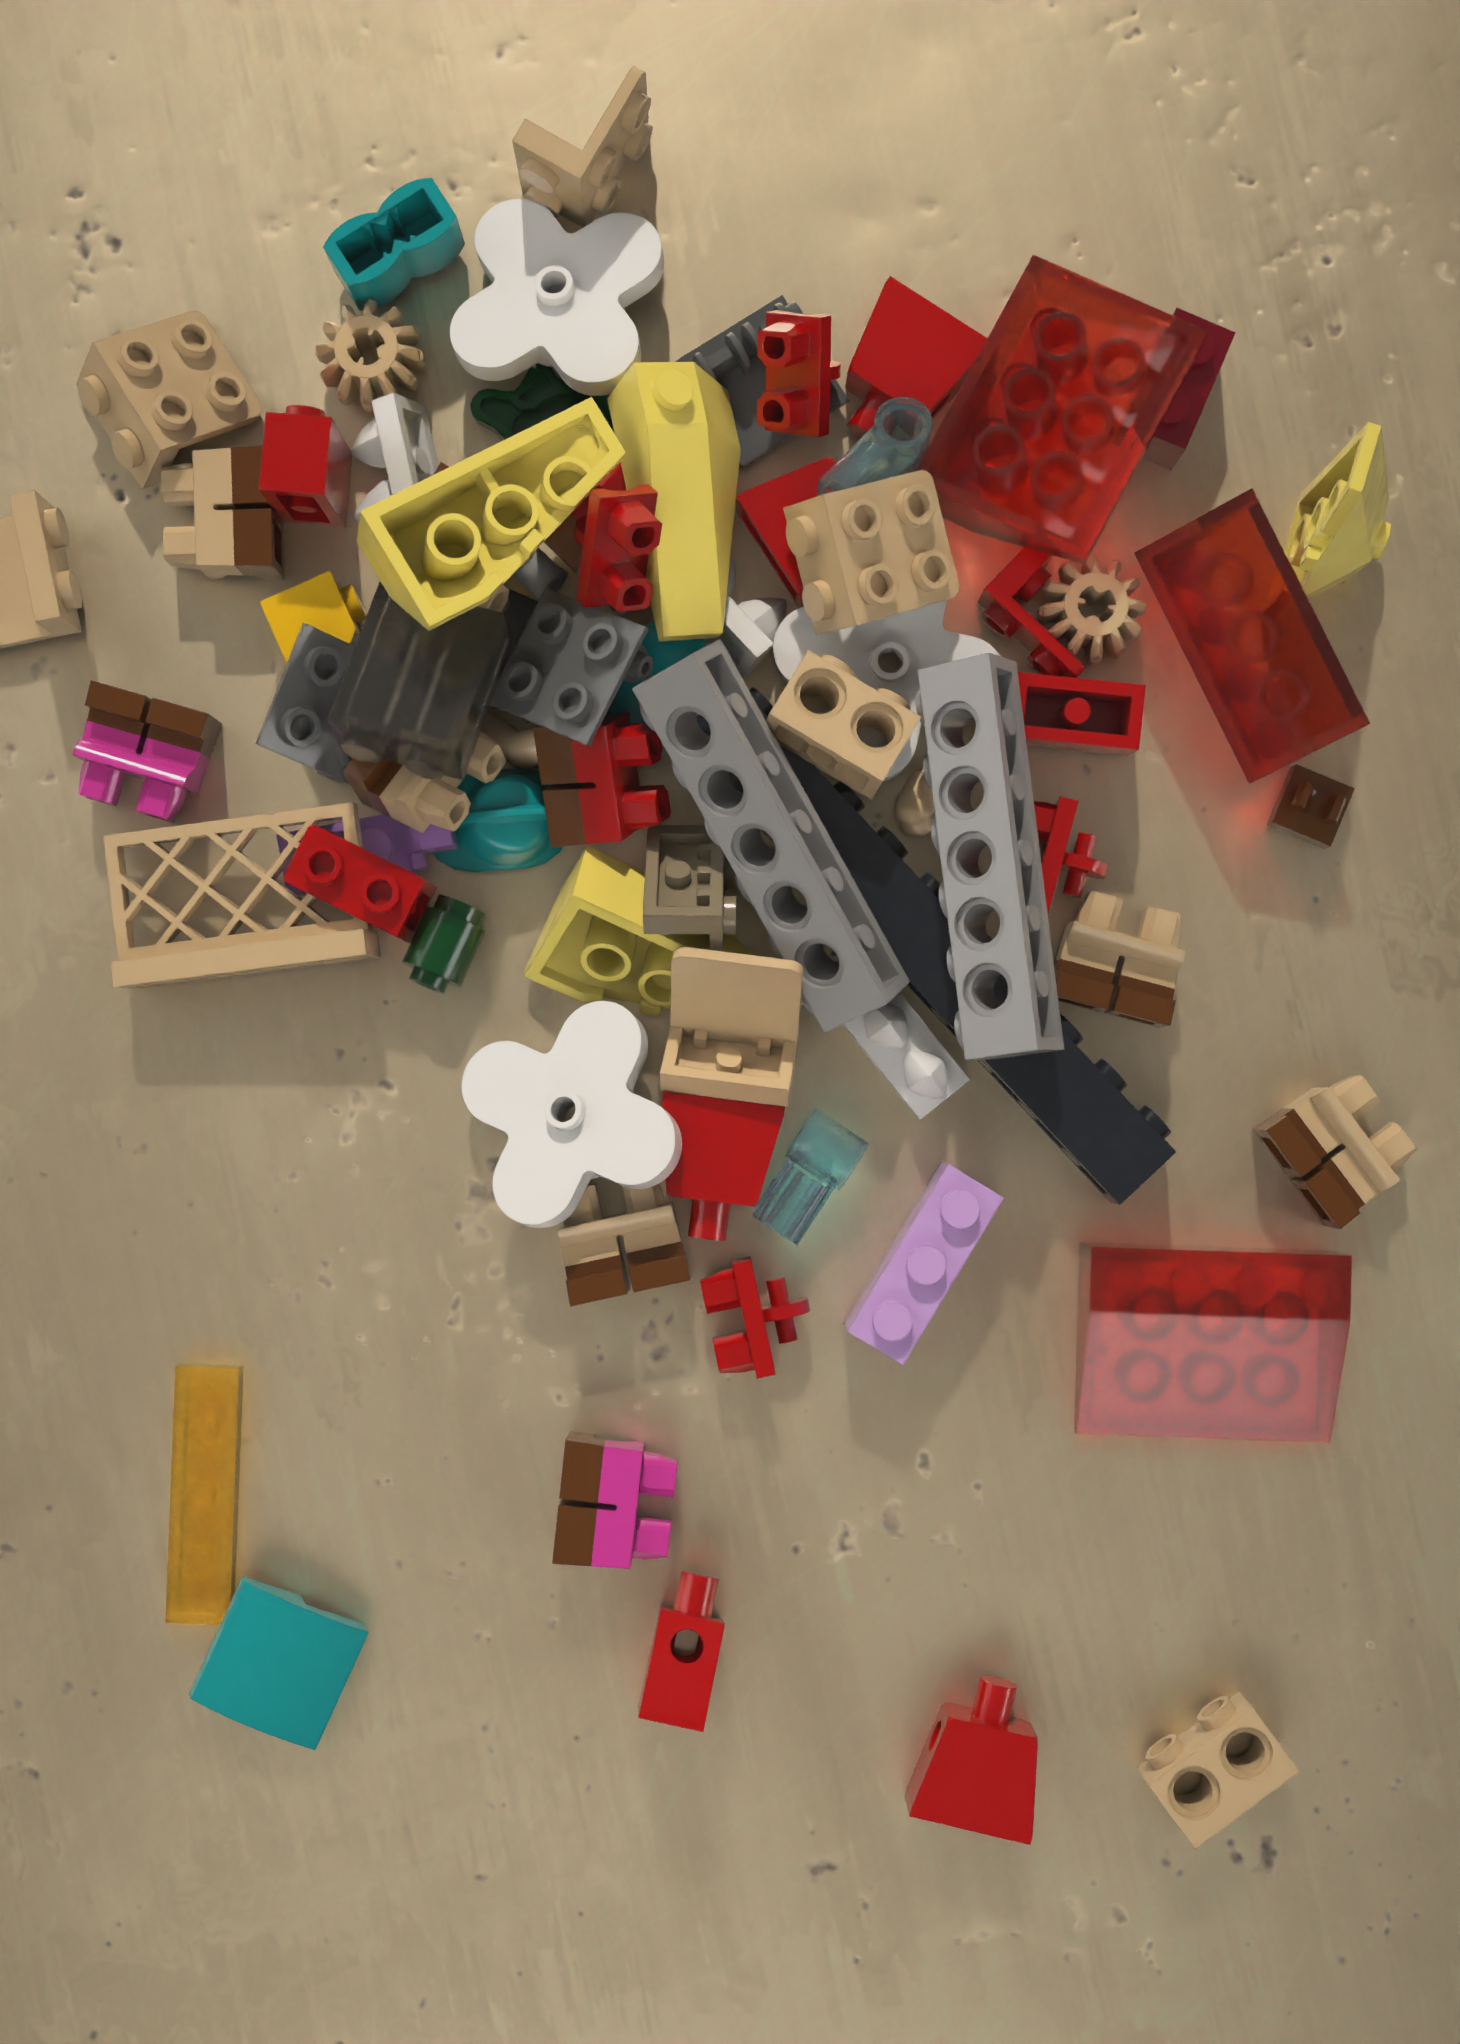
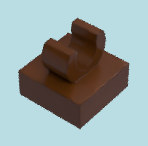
M1295 764L1289 769L1267 825L1322 849L1329 848L1333 843L1355 788Z

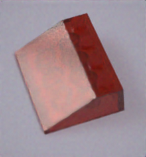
M1032 255L915 471L925 470L931 474L944 519L974 533L1085 565L1207 340L1208 331L1043 258Z
M1079 1242L1074 1433L1330 1443L1351 1319L1352 1255L1332 1250Z

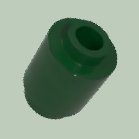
M439 894L434 907L426 906L402 961L405 965L413 968L409 979L441 994L445 993L448 984L461 988L485 933L480 928L485 914L466 903Z

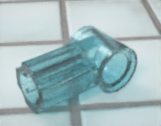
M907 397L892 398L881 404L875 413L874 426L819 480L817 487L819 496L924 470L932 431L933 419L930 411L923 403Z
M815 1108L785 1154V1157L788 1158L786 1163L760 1198L752 1216L782 1237L798 1245L833 1190L839 1191L864 1155L869 1143Z

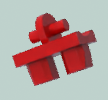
M780 310L766 312V328L758 332L757 356L766 366L765 392L757 399V423L765 427L766 431L813 437L828 435L830 380L840 378L841 373L840 362L831 360V315L797 314Z
M649 484L638 485L633 489L625 491L590 489L587 516L576 520L573 536L576 542L583 546L576 600L585 608L611 605L617 611L623 612L646 609L650 606L653 584L646 577L649 554H651L654 548L659 546L662 523L655 517L658 492Z
M1063 796L1059 797L1056 804L1034 801L1039 843L1044 844L1041 864L1047 913L1050 911L1060 870L1068 872L1062 894L1074 898H1081L1086 877L1105 879L1108 870V864L1092 858L1097 837L1092 834L1079 832L1073 853L1065 852L1079 801Z
M751 1256L733 1259V1268L720 1270L700 1279L707 1314L741 1307L746 1330L712 1338L719 1373H744L755 1370L757 1379L776 1375L765 1322H775L779 1344L798 1340L793 1317L810 1312L808 1298L789 1300L785 1277L766 1281L770 1304L761 1306Z

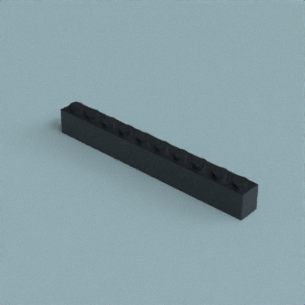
M752 687L749 691L763 717L767 720L773 706L756 688ZM698 714L697 721L704 733L711 736L708 722L703 716ZM779 745L910 981L906 986L957 1039L954 1021L959 1008L956 983L951 979L947 968V951L951 946L948 918L943 914L939 902L940 883L927 872L919 878L903 861L909 852L900 840L885 826H882L876 832L859 814L865 808V805L848 785L839 780L832 785L819 772L816 766ZM729 772L731 784L737 791L743 793L740 780L736 775ZM761 830L774 844V841L771 838V836L767 832ZM1003 975L998 977L994 985V996L997 1003L1001 1006L1008 995V985ZM1060 1014L1064 1050L1000 1059L977 1060L1111 1203L1121 1205L1176 1153L1165 1140L1171 1134L1168 1126L1146 1105L1138 1111L1121 1093L1127 1087L1124 1079L1105 1060L1100 1059L1094 1064L1080 1050L1077 1045L1084 1039L1079 1031L1062 1014Z

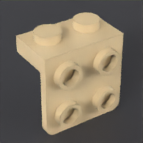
M636 66L630 68L582 150L528 119H524L512 139L522 194L525 195V199L542 204L550 210L555 218L560 214L581 227L590 224L597 212L605 215L610 210L620 191L622 181L618 178L629 158L637 161L641 157L652 135L653 126L648 124L651 98L647 96L646 72Z
M195 310L92 342L76 383L84 408L90 415L98 418L111 439L112 449L118 462L124 468L130 469L142 489L161 483V468L172 465L179 449L257 421L262 412L261 402L213 326L203 313Z
M925 470L823 494L783 508L787 521V543L792 553L796 556L803 584V605L806 613L812 619L816 635L857 626L949 600L958 594V578L934 481L931 474Z
M35 490L9 495L13 515L0 517V649L82 632L77 611L78 608L82 607V597L77 578L68 567L65 546L69 545V533L60 508L52 506Z
M690 947L677 948L673 953L671 962L670 1030L660 1070V1090L788 1107L798 1049L803 983L802 965L794 960Z

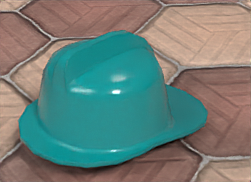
M501 769L495 779L488 783H484L467 774L457 787V789L466 793L471 803L468 815L455 831L459 849L433 853L437 860L455 870L469 872L526 869L545 864L560 853L563 846L551 847L543 790L553 784L541 785L540 772L529 769Z

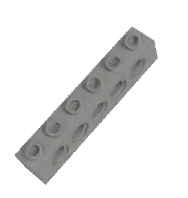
M721 639L692 653L632 688L640 702V712L645 723L659 736L672 760V768L677 780L691 793L704 817V825L709 837L717 846L721 847L733 868L739 891L748 902L753 904L766 927L771 948L779 958L794 960L802 965L801 1001L808 1012L817 1018L824 1033L887 1005L910 981ZM697 713L708 722L711 736L704 733L697 721ZM729 772L738 777L743 787V793L733 787L729 779ZM760 829L771 836L775 844V850L764 843ZM792 887L798 889L804 895L807 906L802 905L796 900ZM823 944L835 951L839 962L832 960L826 954Z
M985 653L918 669L920 689L916 693L915 705L917 714L921 716L920 721L925 727L928 753L924 756L923 771L926 782L933 793L935 817L931 823V837L941 859L943 881L939 887V902L943 914L948 918L951 946L948 948L946 959L949 975L956 983L959 1010L955 1015L954 1027L957 1040L964 1049L965 1060H991L1064 1050L1017 663L992 653ZM974 717L976 723L975 734L972 740L965 745L962 736L963 729L967 721ZM981 781L984 788L983 800L979 807L973 810L970 802L971 791ZM988 845L992 854V862L988 871L982 875L978 867V858L982 849ZM995 910L1000 919V928L996 937L991 941L986 932V921L990 913ZM1003 975L1008 985V995L1005 1002L1000 1006L994 996V985L998 977Z

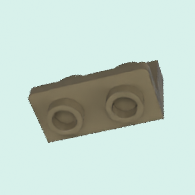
M655 825L648 827L643 900L644 934H710V950L724 952V935H736L737 897L725 896V890H737L736 874L721 847L711 840L705 825Z

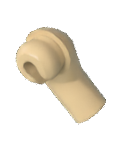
M495 712L490 713L481 723L480 727L483 733L499 744L506 761L518 769L538 768L533 728L519 731Z
M923 768L913 772L908 777L895 802V818L900 821L902 832L910 837H921L931 831L933 820L931 815L935 811L932 789L926 782Z

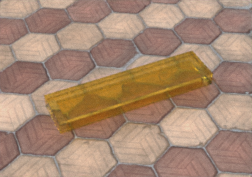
M180 1363L175 1366L165 1623L220 1625L235 1594L244 1365Z

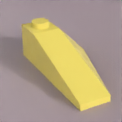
M695 362L633 363L609 395L607 401L614 434L626 452L621 461L626 490L633 489L638 485L649 484L658 492L655 517L662 523L659 546L654 548L648 556L646 577L653 584L650 603L658 640L662 642L718 638L723 633L741 454L729 393L726 388Z
M588 398L361 510L357 543L390 598L430 631L487 602L590 494V489H595L622 461L626 452L593 398Z
M1368 422L1300 493L1266 606V614L1277 617L1354 576L1372 559L1378 560L1381 557L1391 531V523L1383 521L1389 503V492L1381 425Z
M586 845L560 889L523 976L580 1002L591 1003L603 1001L604 997L640 1004L639 1013L660 1017L662 1009L671 1010V962L674 951L680 947L710 950V934H644L643 900L645 871ZM724 935V952L757 956L731 935Z

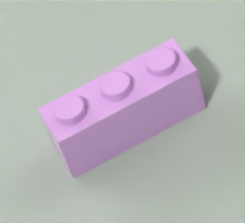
M941 1162L843 1323L847 1332L901 1365H904L1004 1197L950 1164Z

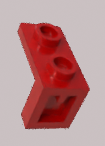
M1037 533L984 588L978 600V603L985 609L981 616L999 636L1009 640L1013 635L1031 653L1027 656V660L1039 674L1078 678L1086 669L1085 666L1015 600L1018 596L1026 604L1045 585L1046 581L1052 577L1045 567L1056 550Z
M310 825L307 828L283 877L286 883L409 944L426 906H429L438 888L426 879L317 825Z

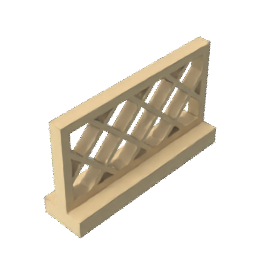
M350 802L104 835L103 841L118 961L110 962L113 987L138 989L381 957L378 932L373 931L371 924L356 917L354 919L330 922L311 907L317 900L316 897L307 893L301 899L277 880L278 876L293 858L310 825L342 819L344 839L363 848L358 805ZM302 825L295 836L283 828ZM272 829L289 844L266 872L242 853V850L258 830ZM240 833L232 844L221 836ZM209 837L223 848L226 853L204 880L181 862L180 859L195 839ZM178 841L170 852L160 845V843ZM146 845L164 859L143 888L126 875L123 848ZM236 859L261 878L241 907H238L214 888ZM173 868L199 887L178 916L152 896ZM270 887L296 906L280 929L267 930L249 915ZM128 889L137 895L131 904ZM208 895L234 915L218 937L205 938L187 923ZM147 903L171 922V925L155 945L135 947L132 922ZM305 914L318 923L297 926ZM242 923H245L255 931L235 934ZM181 931L192 939L173 942Z

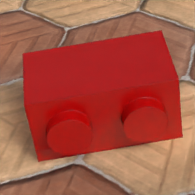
M305 405L287 406L286 413L266 412L259 491L284 523L346 527L352 454L332 417H326L325 412L321 409Z
M1018 672L1027 746L1129 756L1139 750L1146 685Z

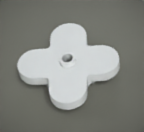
M512 199L501 202L482 216L475 230L474 244L482 269L492 284L466 300L457 309L452 318L450 340L460 365L476 378L486 381H501L512 378L529 367L536 368V363L545 366H553L563 381L579 393L590 396L611 394L631 365L642 360L638 332L633 321L625 312V307L649 293L662 276L664 255L660 236L655 227L639 215L618 212L604 215L575 233H567L550 210L542 204L528 199Z
M947 600L819 635L815 634L812 619L808 616L803 606L794 610L783 619L777 628L773 642L774 665L779 676L786 684H788L807 651L810 650L820 657L830 655L840 659L854 671L855 678L875 690L884 688L897 693L909 703L911 711L916 714L915 698L917 691L920 689L918 669L985 653L1000 655L989 643L982 639L946 631L943 628L942 622ZM881 654L895 655L902 662L901 669L895 673L884 672L878 665L879 656ZM808 693L809 695L822 697L818 694ZM974 717L970 718L965 725L975 723ZM920 720L884 781L897 776L909 764L916 750L921 727ZM870 726L857 728V734L864 744L873 748L886 746V740L879 730Z
M595 1001L585 1004L575 1010L565 1021L550 1052L544 1054L517 1042L498 1041L476 1052L464 1070L461 1089L464 1102L469 1111L480 1121L508 1135V1142L494 1170L492 1187L495 1200L500 1209L509 1218L532 1228H548L563 1222L577 1208L590 1179L601 1176L626 1188L645 1189L664 1181L678 1164L682 1151V1136L675 1119L662 1107L636 1095L633 1090L647 1059L648 1037L642 1023L623 1006L610 1001ZM575 1105L573 1117L564 1122L566 1113Z

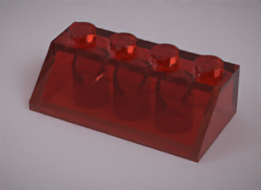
M1253 488L1134 552L1249 784L1260 781L1371 724Z

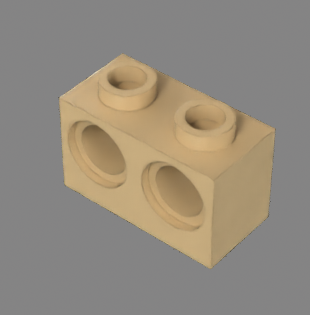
M808 650L770 711L766 722L779 745L872 800L921 719V716L912 712L909 703L897 693L884 688L875 690L855 678L854 671L840 659L830 655L820 657ZM808 693L818 694L826 699L831 711L825 714L813 713L804 707L800 696ZM870 726L879 730L886 740V746L873 748L864 744L857 734V728Z
M1237 1692L1231 1698L1221 1696L1209 1702L1198 1713V1722L1178 1737L1176 1734H1170L1158 1740L1146 1752V1761L1137 1767L1150 1789L1195 1850L1300 1772L1263 1720L1240 1692ZM1243 1732L1253 1734L1252 1745L1244 1755L1239 1757L1226 1756V1746L1233 1736ZM1190 1771L1202 1773L1201 1783L1193 1793L1188 1795L1173 1793L1174 1784L1182 1774Z

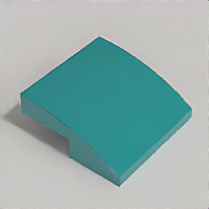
M242 1576L189 1692L190 1699L250 1728L293 1744L316 1750L369 1632L362 1622L306 1605L299 1594Z

